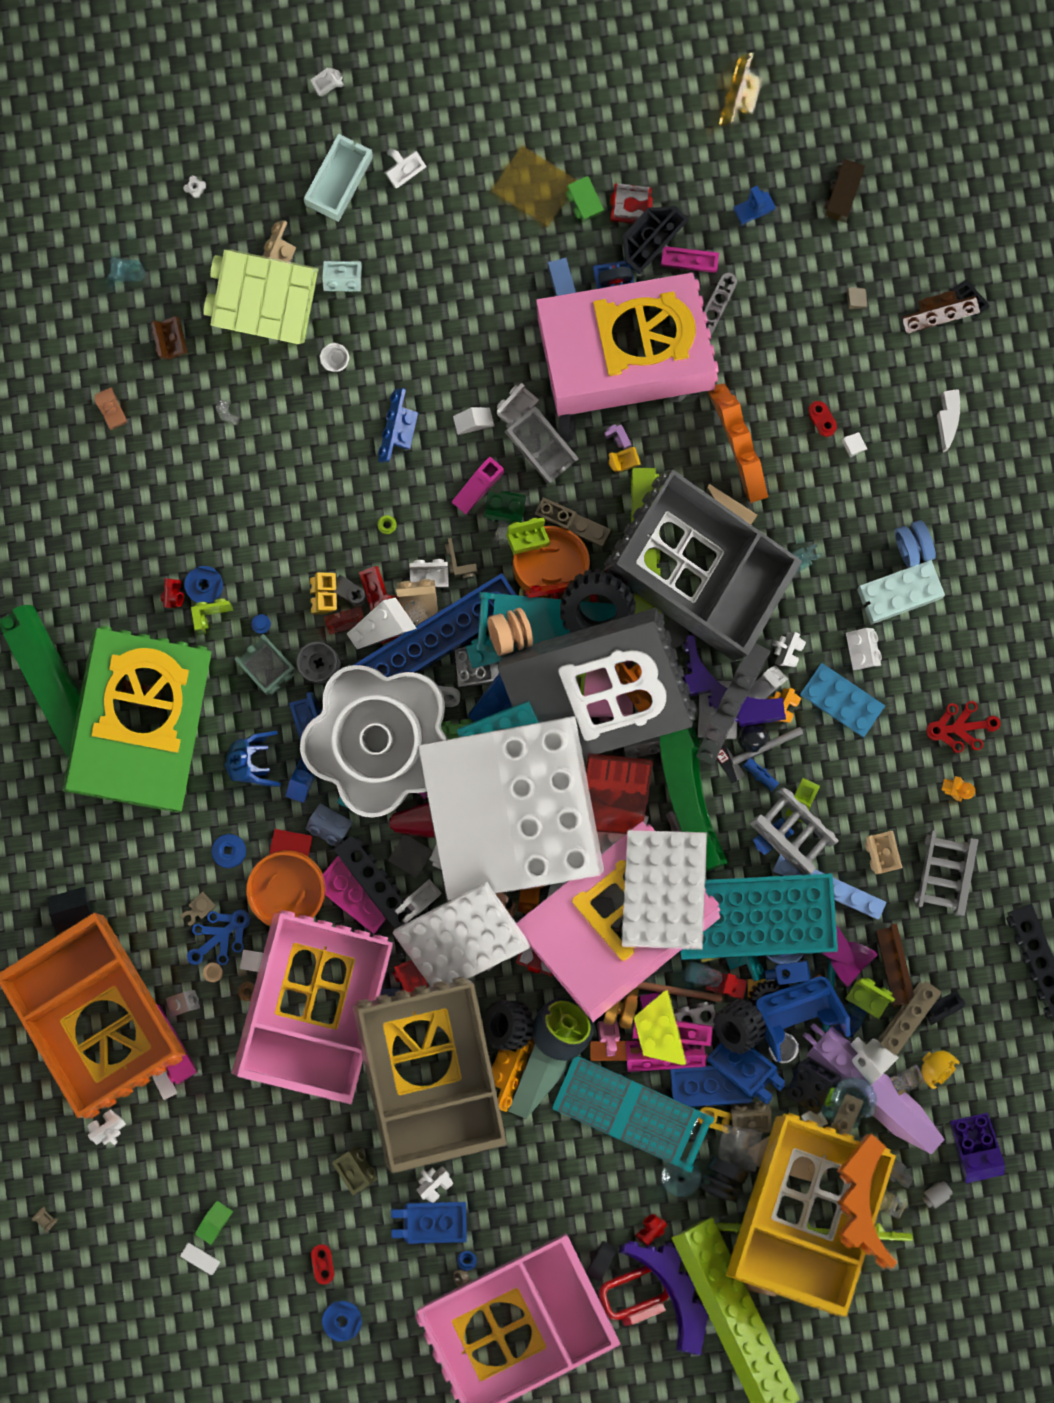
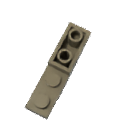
M542 498L535 512L536 516L544 518L551 525L565 528L576 534L581 540L587 543L591 542L602 548L605 547L612 533L611 529L578 515L577 512L546 498Z

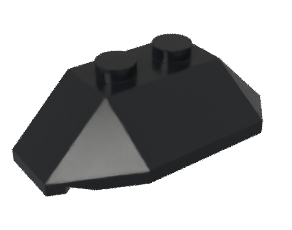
M676 206L647 208L623 235L625 262L638 274H641L689 219Z

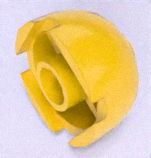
M944 1050L936 1051L933 1054L929 1052L922 1059L924 1063L921 1067V1075L926 1084L931 1089L937 1088L935 1084L937 1082L940 1084L944 1083L956 1070L954 1067L955 1063L959 1065L960 1062L955 1056Z

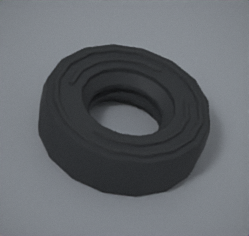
M575 414L559 416V435L564 441H572L575 433Z

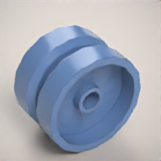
M922 520L911 523L910 529L902 526L894 530L898 550L908 568L920 564V559L927 562L936 558L931 535Z

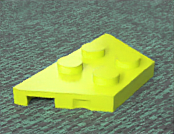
M665 990L634 1016L643 1056L686 1065L687 1062L669 992Z

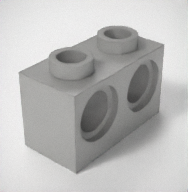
M708 1001L696 1004V1009L690 1010L689 1006L680 1008L678 1013L674 1014L676 1020L681 1021L684 1015H688L691 1017L692 1023L710 1025L713 1029L715 1010L713 1004L708 1005ZM704 1010L708 1011L711 1015L710 1020L707 1022L702 1021L700 1018V1014Z

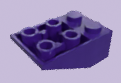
M988 1113L950 1121L965 1183L1004 1175L1005 1163Z

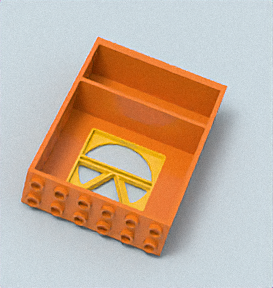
M91 914L0 972V986L77 1118L91 1119L100 1114V1109L113 1106L117 1103V1098L121 1096L124 1098L133 1093V1088L146 1085L150 1082V1077L154 1075L157 1077L167 1071V1066L177 1065L183 1061L182 1057L186 1055L104 915ZM100 1000H109L127 1010V1015L78 1045L75 1033L77 1019L83 1009L89 1004ZM133 1021L136 1029L135 1041L121 1035L116 1030ZM108 1037L132 1050L123 1061L117 1064L108 1065ZM100 1041V1063L98 1064L87 1058L83 1052Z

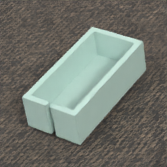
M338 134L304 197L305 206L339 222L373 159L372 150L358 143L354 147V141Z
M932 560L860 585L857 589L862 604L866 605L870 602V605H867L865 608V612L871 625L941 600L945 596Z

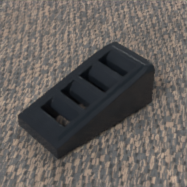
M967 279L951 289V291H955L958 301L965 299L964 296L969 292L972 294L969 297L976 296L977 302L980 305V312L970 315L973 320L990 307ZM966 286L967 290L960 294L958 291Z

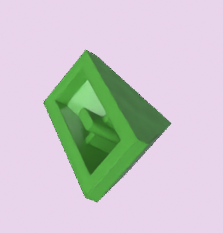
M216 1201L202 1220L195 1235L212 1245L233 1211L219 1201Z

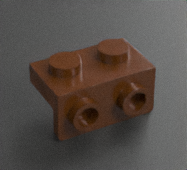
M174 316L161 322H151V331L156 343L155 349L160 358L170 360L188 353L180 317Z

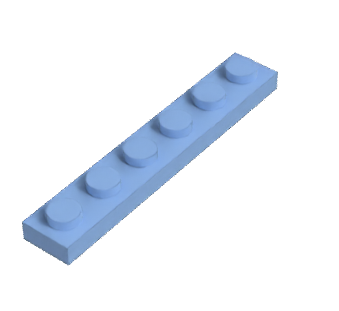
M781 854L779 855L772 872L781 876L802 875ZM815 870V871H814L812 874H810V875H813V874H824V873H822V872H820V871H818V870ZM833 878L835 901L879 920L887 902Z

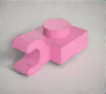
M617 1020L613 1026L603 1024V1021H598L597 1029L600 1043L606 1042L607 1056H615V1051H617L615 1041L620 1040Z

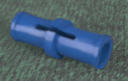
M752 758L743 765L755 777L757 782L759 780L771 792L779 784L777 780L766 772V768L763 769Z

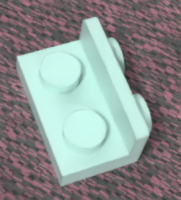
M324 261L323 290L361 291V262Z

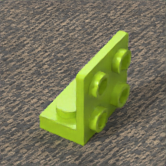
M217 599L211 604L199 602L194 607H191L194 629L199 636L205 635V629H209L205 615L233 611L230 601Z
M867 977L856 979L845 999L876 1019H880L887 1005L895 1000L891 996L893 993L883 987H875L876 983Z

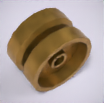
M635 987L605 1012L603 1024L613 1026L619 1014L620 1027L631 1028L633 1017L637 1010L639 987Z

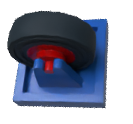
M625 261L593 266L597 289L634 283L632 267Z

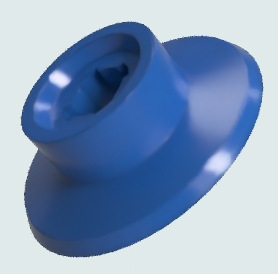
M224 834L214 841L211 853L213 860L219 866L234 868L244 860L246 847L240 837L234 834ZM226 847H232L230 855L224 853Z

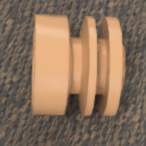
M521 608L515 609L514 612L508 611L506 615L507 620L501 613L490 616L487 619L489 635L493 647L499 656L512 653L514 649L513 643L518 650H522L523 646L529 648L533 645L531 626Z

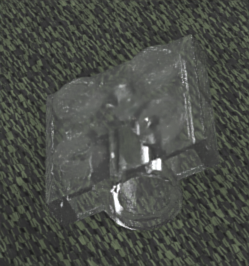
M723 1124L718 1158L742 1169L756 1171L762 1131Z

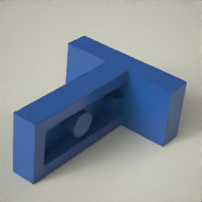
M757 185L750 189L748 200L735 206L734 211L741 225L774 211L776 207L768 191L765 193L763 190L760 191Z

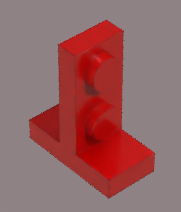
M709 971L705 990L743 999L748 980L736 978V975L729 973L722 974Z

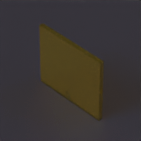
M521 146L511 163L505 168L504 173L492 189V192L548 227L560 208L565 204L567 185L577 180L529 149Z

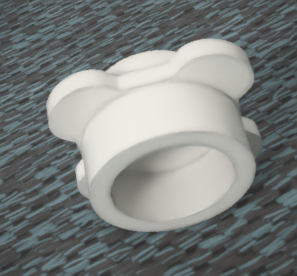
M191 176L188 184L184 186V191L186 193L189 192L194 198H198L203 189L206 188V184L203 181L197 180L196 176Z

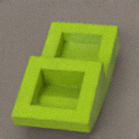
M802 778L794 797L806 805L809 811L820 785ZM788 808L785 815L790 817L793 812ZM800 818L797 819V821L803 823Z

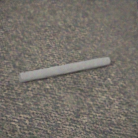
M798 727L768 741L758 752L746 751L731 758V762L733 765L741 763L802 735L803 731Z

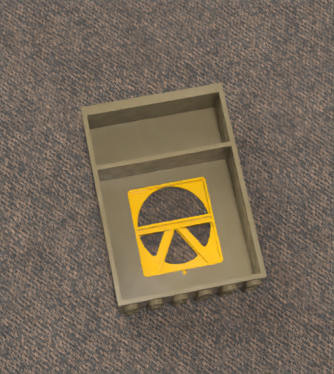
M464 977L453 978V982L445 983V981L435 982L433 987L428 988L425 985L414 988L415 991L407 992V990L397 991L394 996L390 997L387 994L380 995L373 1001L363 999L357 1001L356 1005H352L385 1165L391 1173L507 1145L474 983L464 979ZM417 1020H427L430 1022L422 1049L403 1030V1027L410 1022ZM440 1026L447 1034L450 1042L430 1047L436 1028ZM399 1036L412 1052L393 1056L392 1047L395 1037ZM452 1050V1059L448 1071L439 1081L428 1086H416L408 1083L399 1075L394 1066L396 1063Z

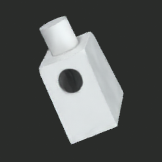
M857 1037L850 1044L858 1053L852 1059V1063L871 1085L899 1058L882 1047L876 1039H872L866 1045Z

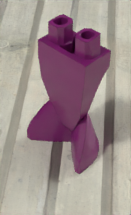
M836 925L838 952L821 954L830 958L836 974L844 985L848 987L878 954L867 946L847 941Z

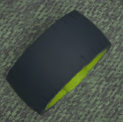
M557 998L545 1004L536 1015L532 1024V1038L539 1050L548 1057L560 1061L571 1060L578 1056L589 1044L593 1036L594 1025L574 1000Z

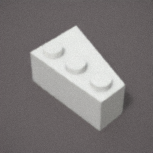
M392 598L382 601L352 628L347 635L356 649H360L417 628L398 600Z

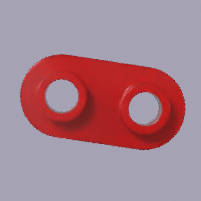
M813 402L808 409V414L821 436H832L837 429V423L824 402ZM815 408H821L822 412L817 413ZM824 424H830L831 428L826 429Z
M319 1244L311 1252L314 1276L318 1283L328 1284L335 1275L332 1253L327 1245ZM320 1250H323L325 1252V1257H319L318 1252ZM323 1270L328 1271V1277H323L321 1272Z

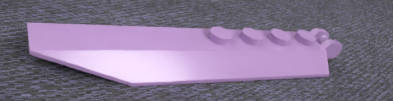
M814 1023L810 1026L815 1033L822 1037L818 1042L806 1032L802 1035L814 1046L806 1055L842 1076L838 1084L851 1096L861 1099L863 1101L862 1106L895 1136L930 1154L944 1141V1138L922 1107L885 1073L872 1085L865 1079L852 1063V1059L858 1053L850 1046L851 1043L833 1026L826 1033Z

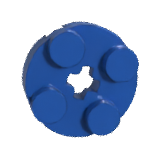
M199 566L190 571L186 576L185 590L195 603H214V600L221 596L223 581L220 574L214 568ZM206 580L209 587L201 590L202 588L199 586V583H203Z
M337 1301L325 1310L322 1324L328 1337L335 1341L343 1342L350 1340L358 1334L362 1325L360 1310L353 1303ZM343 1315L346 1317L345 1320L348 1321V1323L343 1324V1326L341 1327L339 1326V1322L336 1320L337 1317L341 1318Z

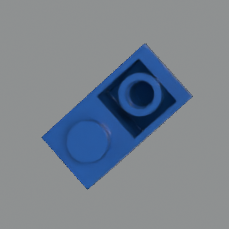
M302 757L290 778L286 797L304 803L315 775L306 767Z

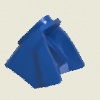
M277 731L252 734L248 738L239 739L230 745L224 765L232 781L256 783L268 787H281L280 782L256 777L266 775L269 772V768L259 769L251 764V755L254 752L268 749V746L252 744L264 742L269 736L276 735Z

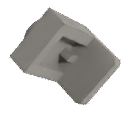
M195 990L182 992L166 998L171 1017L200 1008Z

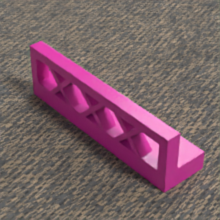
M640 1041L625 1042L628 1072L706 1067L704 1045H700V1049L693 1050L689 1047L691 1044L682 1043L687 1064L680 1065L643 1056L642 1051L637 1054H631L630 1048L638 1047L642 1050Z

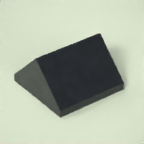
M86 887L47 897L49 916L57 934L65 932L93 914Z

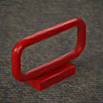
M647 1266L602 1284L598 1295L603 1310L609 1319L615 1321L622 1319L624 1326L666 1311L662 1303L669 1298L665 1287L662 1294L616 1313L611 1310L606 1295L607 1291L652 1272Z

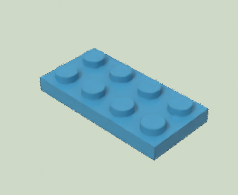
M823 663L820 664L800 694L863 738L885 707L884 704Z

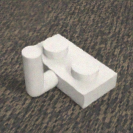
M389 149L387 151L388 156L393 157L397 164L385 172L395 188L400 187L426 168L417 151H413L404 159L397 150Z

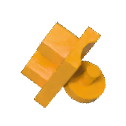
M783 688L782 693L776 691L774 697H767V699L783 698L786 720L775 722L790 723L792 721L793 713L787 711L788 705L797 707L801 700V697L794 693V689Z
M955 776L954 781L944 779L942 791H945L947 795H951L956 801L961 802L962 798L971 799L975 795V787L969 782H964L961 777Z

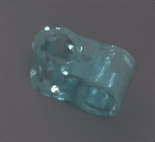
M110 259L111 271L108 279L138 282L145 278L146 271L138 260ZM134 268H140L138 273L132 274Z
M688 961L683 980L694 984L717 987L722 981V975L717 970Z

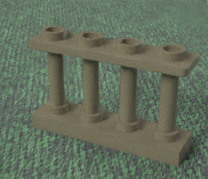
M927 981L924 983L918 982L913 989V999L909 1004L900 1007L877 1039L880 1045L893 1055H897L941 994V991Z

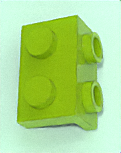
M532 518L529 521L515 522L508 526L506 538L513 555L550 545V540L544 528V518Z

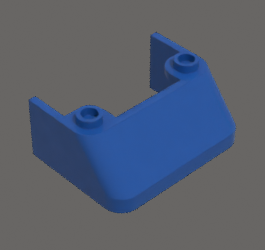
M815 977L809 981L779 990L759 998L756 1002L757 1011L762 1014V1019L765 1021L766 1032L764 1033L766 1034V1041L777 1062L781 1061L780 1044L785 1040L783 1029L809 1019L819 1017L820 1021L825 1025L839 1023L846 1037L850 1036L849 1016L831 983L825 977Z

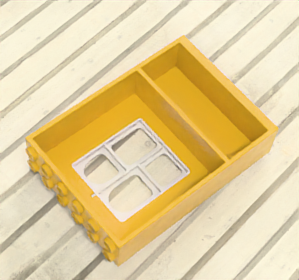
M792 1113L776 1116L725 1276L824 1312L846 1317L866 1253L860 1249L861 1245L858 1248L846 1247L840 1241L842 1238L837 1235L851 1218V1215L847 1216L840 1210L841 1206L837 1203L851 1186V1183L847 1184L844 1182L840 1195L821 1190L819 1184L824 1171L828 1168L839 1169L860 1141L854 1140V1136L843 1133V1135L837 1134L833 1128L827 1126L824 1128L818 1127V1123L814 1121L799 1120L800 1117ZM887 1148L876 1164L870 1185V1211L874 1225L896 1157ZM799 1157L809 1158L815 1167L807 1194L792 1190L786 1186L792 1164ZM783 1196H788L804 1203L798 1224H793L777 1217V1211ZM816 1197L833 1202L837 1206L828 1235H823L807 1228V1222Z

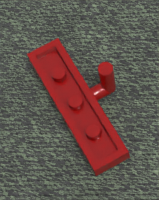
M373 566L359 572L371 611L384 600L396 598L399 601L397 595H387L378 566ZM400 635L382 641L381 644L390 643Z

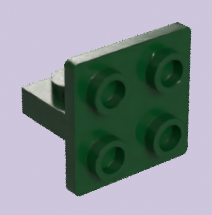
M489 488L483 517L493 522L498 520L505 521L509 525L515 522L521 523L527 495Z

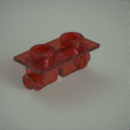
M361 606L324 616L329 635L354 628L364 618Z

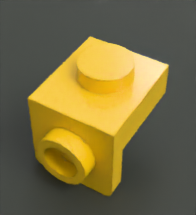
M636 447L608 454L610 458L608 461L609 466L614 472L622 473L641 465Z

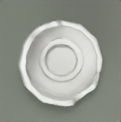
M338 343L328 344L322 349L320 354V361L323 367L333 372L343 370L348 365L350 359L348 350Z
M785 1033V1040L780 1044V1063L791 1062L796 1058L799 1051L798 1042L788 1033ZM769 1047V1052L773 1060L777 1061L771 1048Z

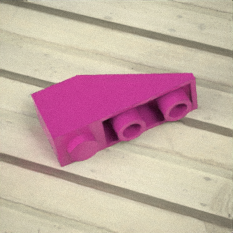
M489 457L477 469L452 503L466 515L488 492L489 488L504 474V468Z

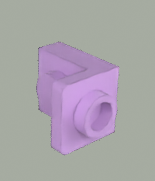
M622 424L619 426L612 425L606 429L607 432L604 433L606 440L616 435L617 437L614 439L619 448L622 447L625 450L631 447L632 444Z

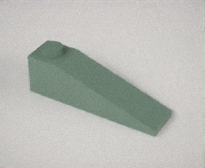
M535 1044L508 1112L527 1119L567 1071L571 1060L560 1061L550 1058L541 1052Z

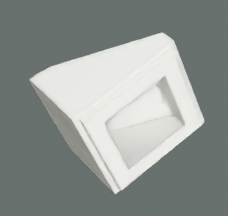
M859 432L842 439L850 457L867 450Z

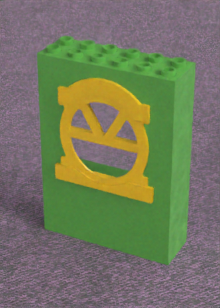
M107 626L96 628L92 632L62 791L175 813L182 811L212 651H207V647L199 645L188 647V643L185 642L169 643V639L158 638V640L150 639V635L146 634L134 636L127 630L115 632L112 631L111 627ZM137 668H150L162 674L161 678L145 696L135 672ZM125 674L129 676L135 695L115 690L118 682ZM168 682L172 688L173 702L153 699ZM113 699L172 711L167 721L157 730L149 733H136L128 730L120 723L114 712Z

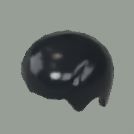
M762 724L743 726L740 729L738 743L742 749L747 752H758L761 747L766 745L768 731Z

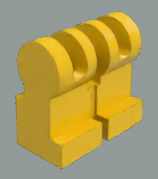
M317 572L315 577L310 578V584L312 585L310 594L316 595V598L310 599V603H312L311 614H327V612L336 611V593H332L336 590V573Z

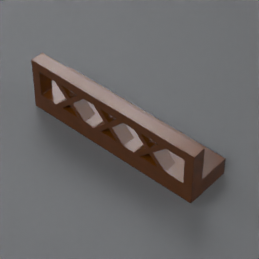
M895 923L891 924L890 928L876 930L889 991L893 993L891 996L895 998L892 1002L893 1007L909 1004L914 997L898 926Z

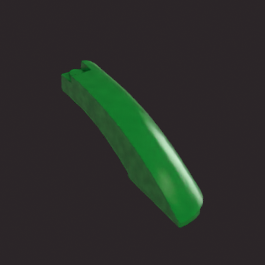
M33 605L16 607L12 609L13 613L0 619V628L39 706L68 757L80 693L56 650L36 608Z
M693 726L659 736L665 779L682 832L707 833L705 873L728 864L707 811L702 789L700 759L696 757L701 744Z

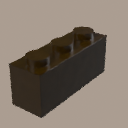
M847 159L843 160L842 165L838 164L835 175H838L837 181H832L829 192H832L831 198L826 199L823 209H826V217L846 223L865 165Z

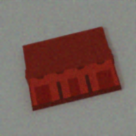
M588 754L586 777L597 832L627 834L628 830L631 831L642 821L644 822L646 804H648L652 760Z

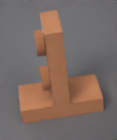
M112 388L94 395L96 398L94 400L110 430L128 423Z

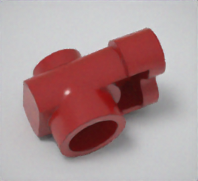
M165 578L164 592L161 594L163 607H181L184 602V594L179 592L181 580Z
M651 1214L643 1221L645 1228L637 1232L635 1237L639 1242L648 1246L654 1238H659L665 1233L664 1229L667 1227V1224L662 1218L657 1217L656 1214Z

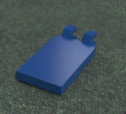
M720 1043L707 1057L709 1063L748 1096L754 1098L757 1096L766 1105L772 1100V1094L765 1089L767 1084L770 1082L779 1092L785 1086V1081L777 1075V1067L754 1048L745 1053L737 1054V1052L733 1053L730 1049H726L724 1044Z
M466 1202L407 1203V1205H404V1209H391V1218H404V1229H391L392 1238H404V1241H407L408 1244L467 1242Z

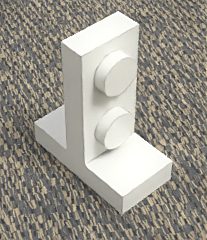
M775 665L768 669L754 683L747 697L766 699L779 686L784 684L788 678Z

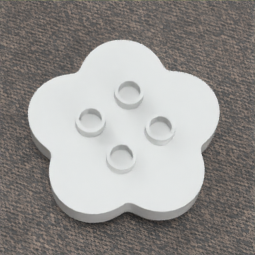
M353 665L342 668L329 679L325 686L322 713L307 725L302 734L300 751L303 762L317 777L335 783L341 799L354 813L364 817L386 815L397 809L409 793L427 791L418 745L448 740V737L441 729L445 713L443 694L432 679L419 673L404 672L386 677L378 670L367 666Z

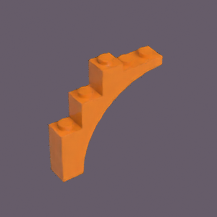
M725 383L716 384L715 390H709L707 393L729 440L744 493L750 503L767 498L768 493L761 462L754 451L750 431L744 423L740 403L735 395L730 393Z
M866 1134L837 1170L841 1174L840 1178L845 1183H851V1186L837 1202L841 1206L840 1210L847 1216L851 1215V1218L837 1235L842 1238L840 1240L841 1243L848 1248H858L861 1245L860 1249L867 1255L872 1254L876 1258L875 1262L884 1269L894 1268L897 1261L886 1250L879 1239L870 1211L872 1175L886 1146L872 1134Z

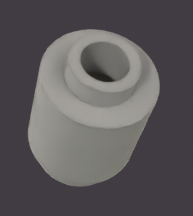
M945 1181L937 1182L923 1192L925 1197L922 1199L929 1208L933 1207L936 1209L950 1199V1195L953 1192Z

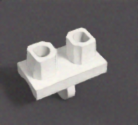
M787 632L786 637L781 636L779 641L772 642V645L776 647L774 654L778 655L775 662L776 665L797 666L799 658L792 655L794 649L802 651L806 643L799 637L800 634Z
M109 1110L103 1115L106 1121L105 1124L100 1126L98 1121H93L87 1126L90 1132L88 1137L96 1145L100 1142H103L105 1145L110 1141L113 1145L117 1144L118 1142L115 1137L121 1134L119 1129L126 1125L121 1117L112 1110Z
M443 1166L436 1171L433 1168L428 1172L422 1169L420 1172L423 1177L418 1181L421 1186L416 1190L423 1199L426 1198L434 1203L440 1196L435 1189L441 1185L446 1190L453 1185V1182Z

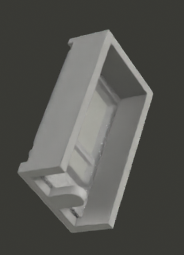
M528 406L520 413L522 417L519 420L513 419L506 425L508 429L504 432L545 482L549 484L576 462L578 457L536 406L532 409Z

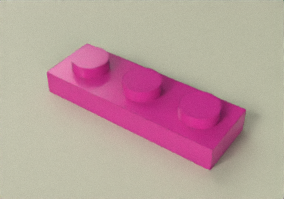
M665 246L662 252L661 266L717 273L719 253Z

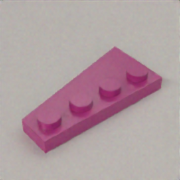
M337 856L323 873L326 885L325 895L375 934L386 918L340 857Z

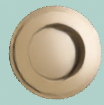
M209 963L204 967L203 976L207 981L217 982L222 978L223 969L219 964Z

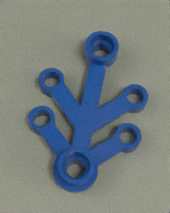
M236 910L232 915L218 914L215 911L208 913L207 919L211 923L218 921L231 922L225 928L195 924L192 928L195 935L210 934L215 936L198 950H190L187 954L188 962L193 965L200 964L203 961V956L220 942L217 962L220 965L228 964L229 934L235 929V942L232 944V949L236 953L242 952L244 950V944L242 943L243 930L250 923V915L245 910ZM213 913L217 915L215 921L210 919V915ZM239 916L244 917L243 923H238L237 918ZM197 926L202 928L201 933L195 932ZM240 943L241 949L235 950V944ZM195 953L199 955V959L197 961H194L192 959V956ZM221 956L226 957L227 960L225 963L220 962Z

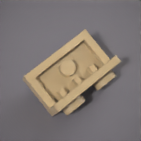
M893 831L866 837L865 847L870 852V866L872 871H875V874H882L902 868Z

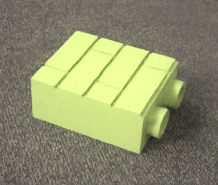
M231 249L224 250L223 257L215 255L213 258L211 278L219 280L216 294L208 293L206 296L204 315L212 317L211 326L302 344L305 342L319 268Z

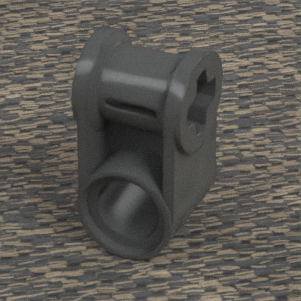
M342 575L337 577L336 590L332 593H336V597L347 601L355 607L363 606L367 601L364 590ZM359 593H360L361 599H358V598H357V599L355 600L353 596H354V595H357V596H358Z

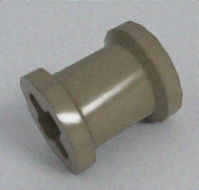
M45 1207L40 1209L31 1219L33 1222L36 1221L41 1225L45 1233L58 1221L46 1212Z

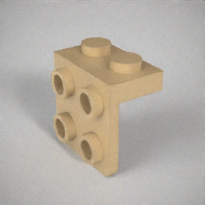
M423 579L418 582L402 581L397 583L396 591L399 603L411 620L428 619L438 613L435 580Z

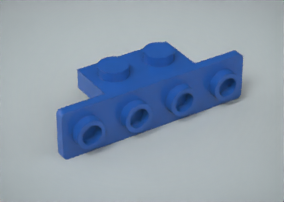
M404 388L395 389L390 397V410L386 415L387 423L382 433V445L378 451V462L381 463L390 461L393 445L404 449H410L418 412L402 407L406 391Z

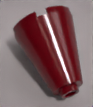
M429 802L393 813L392 817L389 818L390 829H393L395 833L436 838Z

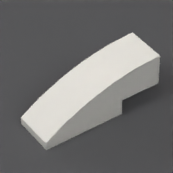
M959 389L944 391L941 395L943 410L937 414L943 452L949 449L958 427L960 415Z

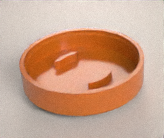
M544 526L550 540L548 547L513 556L512 569L519 586L523 590H527L533 585H540L542 587L574 580L575 576L579 573L584 575V572L589 570L590 558L583 541L576 534L565 528ZM564 591L559 592L560 599H562ZM551 594L540 596V598L552 599Z
M283 850L267 855L253 868L248 878L246 892L248 903L253 913L263 923L271 926L274 913H280V910L295 913L294 917L297 918L299 915L314 918L323 905L326 885L320 868L311 858L300 852Z

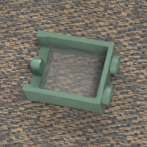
M262 634V639L254 646H249L247 652L241 658L236 657L235 661L266 695L269 693L272 695L280 688L279 684L283 681H289L294 676L293 672L295 669L269 639Z

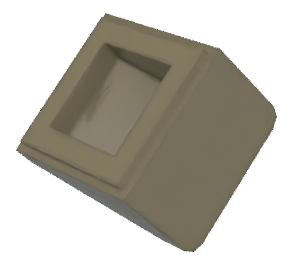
M848 288L846 291L848 309L867 308L866 289Z

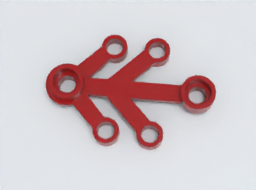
M969 701L954 724L945 726L950 717L958 712V706L951 703L946 707V712L938 722H932L927 726L926 734L931 740H942L952 748L953 752L961 753L964 750V744L961 741H954L947 735L948 733H955L971 745L973 750L978 751L982 749L983 741L975 739L965 731L986 729L989 732H994L999 729L1001 722L998 717L989 716L985 721L964 723L969 715L977 710V703ZM968 704H973L974 710H969ZM950 706H953L955 708L954 713H951L949 711ZM991 720L996 722L995 727L990 725ZM933 728H938L939 734H935ZM975 741H978L980 743L979 748H976L974 746ZM956 744L961 745L960 751L955 749Z

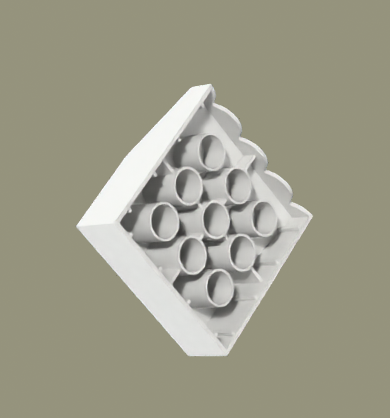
M575 716L418 745L447 900H453L486 882L494 893L598 876L604 871Z

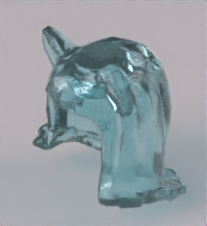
M858 1077L844 1079L835 1088L830 1106L825 1110V1118H835L845 1094L861 1099L863 1105L852 1127L856 1128L859 1126L861 1119L869 1118L875 1114L877 1095L873 1087H870V1084L866 1083L865 1080L861 1081Z

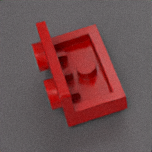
M412 960L394 967L395 971L392 973L396 982H401L402 990L411 992L415 991L414 988L425 985L426 988L429 987L427 981Z

